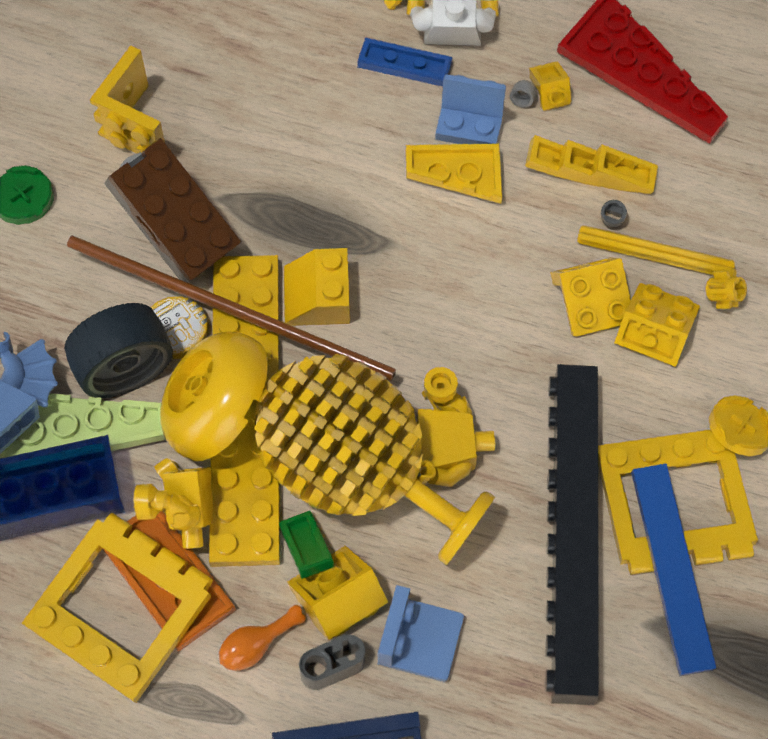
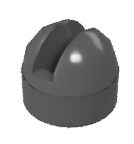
M609 200L602 206L601 219L607 226L617 227L626 219L627 210L621 201ZM606 212H608V213L611 214V215H614V216H617V217H621V218L618 220V219L609 217V216H607V215H605V214H606Z

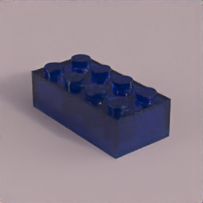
M108 435L0 459V541L107 517L110 513L121 514L126 512L115 454Z

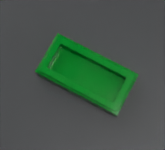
M310 510L279 522L280 531L301 579L335 567L332 556Z

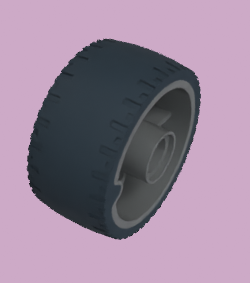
M142 303L115 305L93 314L73 329L64 345L67 361L75 379L86 395L95 398L117 397L139 389L159 376L170 364L171 358H173V349L163 324L152 308Z

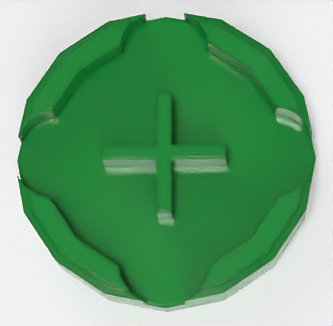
M24 165L7 169V173L0 177V218L5 222L16 225L30 224L41 219L50 210L54 200L53 187L50 180L42 171L35 167Z

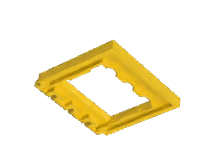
M711 430L598 445V467L620 565H628L630 575L654 572L647 538L634 537L633 523L621 476L631 473L633 469L666 463L667 467L679 468L696 463L717 462L721 477L719 484L727 513L730 512L732 524L683 531L688 554L692 555L694 565L722 562V550L724 549L728 560L754 556L752 545H756L758 538L736 454L726 449L716 440Z
M110 513L104 522L99 519L96 520L21 624L124 696L137 703L211 598L207 590L211 586L213 579L194 566H191L184 576L181 575L188 565L187 561L165 547L154 557L160 544L138 529H135L127 539L132 530V525L116 514ZM102 548L182 601L140 661L61 607L70 592L73 593L92 568L94 565L92 562Z

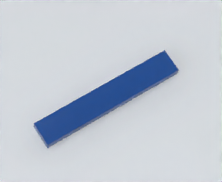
M667 463L633 469L631 472L679 677L715 670L716 664Z

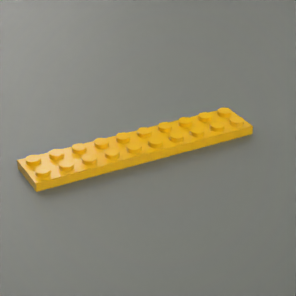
M278 255L223 256L214 263L213 293L279 320ZM213 308L212 335L221 332H238L246 334L262 344L268 360L267 382L269 378L279 371V335ZM255 400L252 401L244 416L245 419L249 420L244 429L230 445L211 458L213 523L210 524L209 532L210 567L280 565L279 482L275 479L272 470L266 469L260 459L262 451L257 446L255 438L257 431L254 429L256 426L254 415L257 405Z

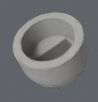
M528 80L518 81L511 90L510 100L516 106L529 107L536 96V89Z

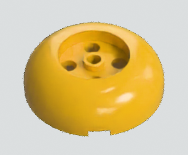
M217 333L197 343L178 363L167 382L160 407V422L164 437L178 454L193 461L210 459L230 445L249 421L244 416L253 400L260 401L267 378V354L260 342L243 333Z

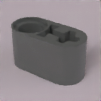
M348 634L306 651L299 661L300 676L303 684L309 689L321 690L358 674L365 665L364 643L357 636ZM349 650L351 654H355V659L349 661L347 656H343V652ZM330 656H333V662H336L335 669H332ZM313 663H320L326 668L324 673L319 676L309 675L306 669Z

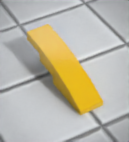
M534 135L530 140L525 167L555 177L592 186L652 194L654 191L658 165L603 144L595 150L571 140H567L564 145L537 135Z

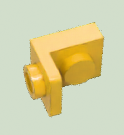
M558 61L529 68L530 79L539 91L540 107L542 110L546 111L571 104L570 77Z

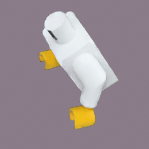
M408 0L406 13L411 15L414 27L419 31H424L425 45L481 46V32L485 33L492 30L495 18L499 16L498 0H481L480 9L477 0H432L429 7L425 8L426 0Z

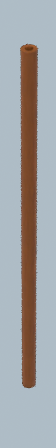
M72 235L68 239L67 247L331 357L335 354L348 356L350 361L360 362L369 366L370 369L380 372L387 377L389 381H392L395 376L396 369L76 236Z

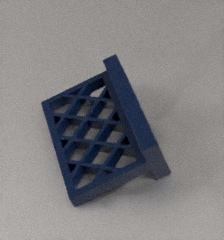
M418 712L272 733V739H398L412 736L413 739H421Z

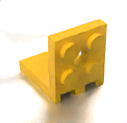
M131 45L89 101L98 107L93 114L94 120L102 124L98 130V135L108 139L114 146L120 149L126 148L137 154L143 152L160 138L164 141L160 121L133 109L149 86L142 52Z

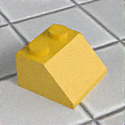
M347 248L314 249L284 266L286 324L291 326L350 324Z
M346 546L331 554L335 567L301 579L300 574L287 581L289 588L315 627L328 640L343 635L352 625L363 618L373 616L378 612L379 608L388 603L373 569Z

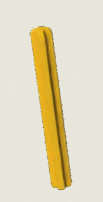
M583 225L578 233L577 242L579 244L714 275V271L735 269V261L594 227Z

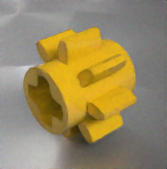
M735 269L714 271V277H711L706 283L707 298L710 301H716V309L739 307L738 301H743L747 293L745 280L742 277H736L737 271Z

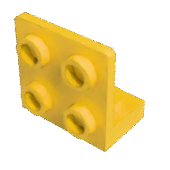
M610 257L550 272L553 285L561 286L572 336L577 337L621 325L625 311L631 301L622 258Z
M639 283L625 311L614 343L676 367L700 305L693 303L688 297L675 296L664 292L656 285Z

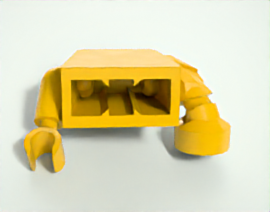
M435 367L425 375L424 393L427 398L438 406V410H417V424H420L422 432L421 455L423 454L419 472L421 476L417 479L424 485L428 482L433 485L452 487L475 469L476 452L495 451L494 431L474 432L473 415L465 396L462 397L456 393L458 387L457 377L453 371L445 367Z
M165 458L154 466L159 476L163 479L164 491L158 490L153 484H138L135 486L134 509L138 520L155 519L160 511H164L169 529L182 531L184 549L204 547L202 527L213 523L211 467L180 469L175 461Z

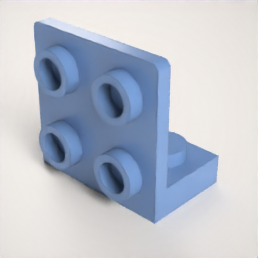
M444 75L442 107L435 140L455 144H497L503 118L506 85L498 84L494 81L470 79L462 75Z
M396 585L378 650V665L446 682L449 677L464 615L460 612L410 600V588Z

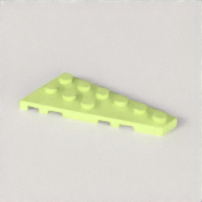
M50 393L48 407L44 408L38 405L40 418L0 454V475L166 440L160 422L161 403L123 400L122 402L103 401L100 397L80 399L72 398L71 395Z

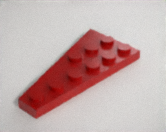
M596 0L558 44L557 52L710 144L726 124L728 115L705 91H700L691 81L692 76L685 69L681 70L673 62L674 57L645 25L638 24L631 16L632 11L626 5L622 6L617 0Z

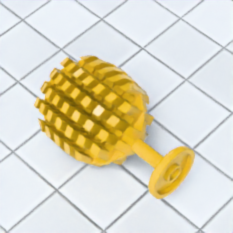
M335 354L332 358H326V355L312 356L310 359L305 357L303 361L298 363L294 361L269 378L265 384L260 401H257L254 415L256 426L254 429L257 431L255 434L257 446L262 451L260 459L265 468L272 470L275 479L282 486H285L290 491V494L297 499L307 502L313 508L327 510V513L336 515L352 514V516L366 515L368 512H374L379 509L384 510L405 496L450 529L451 535L438 553L439 561L446 566L496 498L490 492H482L468 511H461L420 482L417 477L423 454L421 455L422 432L420 424L416 422L413 407L408 400L404 399L402 392L396 385H392L387 380V377L380 372L370 369L369 366L363 363L350 361L348 356Z

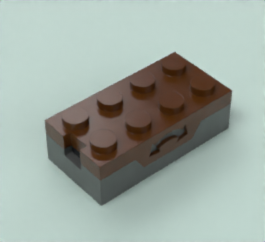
M161 138L146 148L136 159L130 163L127 162L109 175L104 183L170 269L182 281L191 282L241 243V240Z

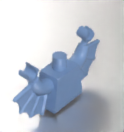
M3 332L5 341L0 342V358L4 367V372L0 378V454L40 418L38 405L44 408L48 407L49 394L58 385L53 375V367L57 360L46 352L44 339L38 340L15 355L10 335L7 332Z

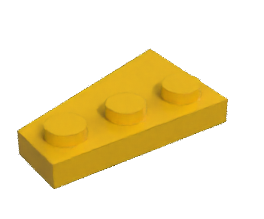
M499 144L406 145L407 179L502 203Z

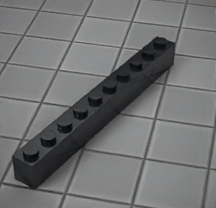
M557 364L555 376H549L548 396H554V407H549L548 427H554V438L549 437L548 458H554V469H548L547 489L553 490V501H548L547 522H553V534H547L546 550L548 555H553V567H547L546 588H552V601L547 600L546 622H552V635H546L545 654L548 657H552V670H546L545 691L551 692V703L595 706L599 697L598 366Z

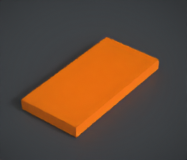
M160 511L155 519L138 520L135 515L126 521L132 525V530L127 539L135 529H138L160 544L154 557L165 547L188 562L186 569L181 575L184 576L186 571L191 566H194L213 579L211 586L207 590L211 598L175 649L178 652L236 611L233 603L192 549L183 548L182 536L176 529H169L166 515L163 511ZM102 548L162 630L182 601Z

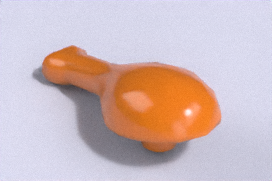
M293 605L285 615L270 625L243 626L233 631L224 640L219 650L220 664L227 670L237 671L254 666L261 660L276 637L291 627L305 622L306 618L302 613L301 607Z

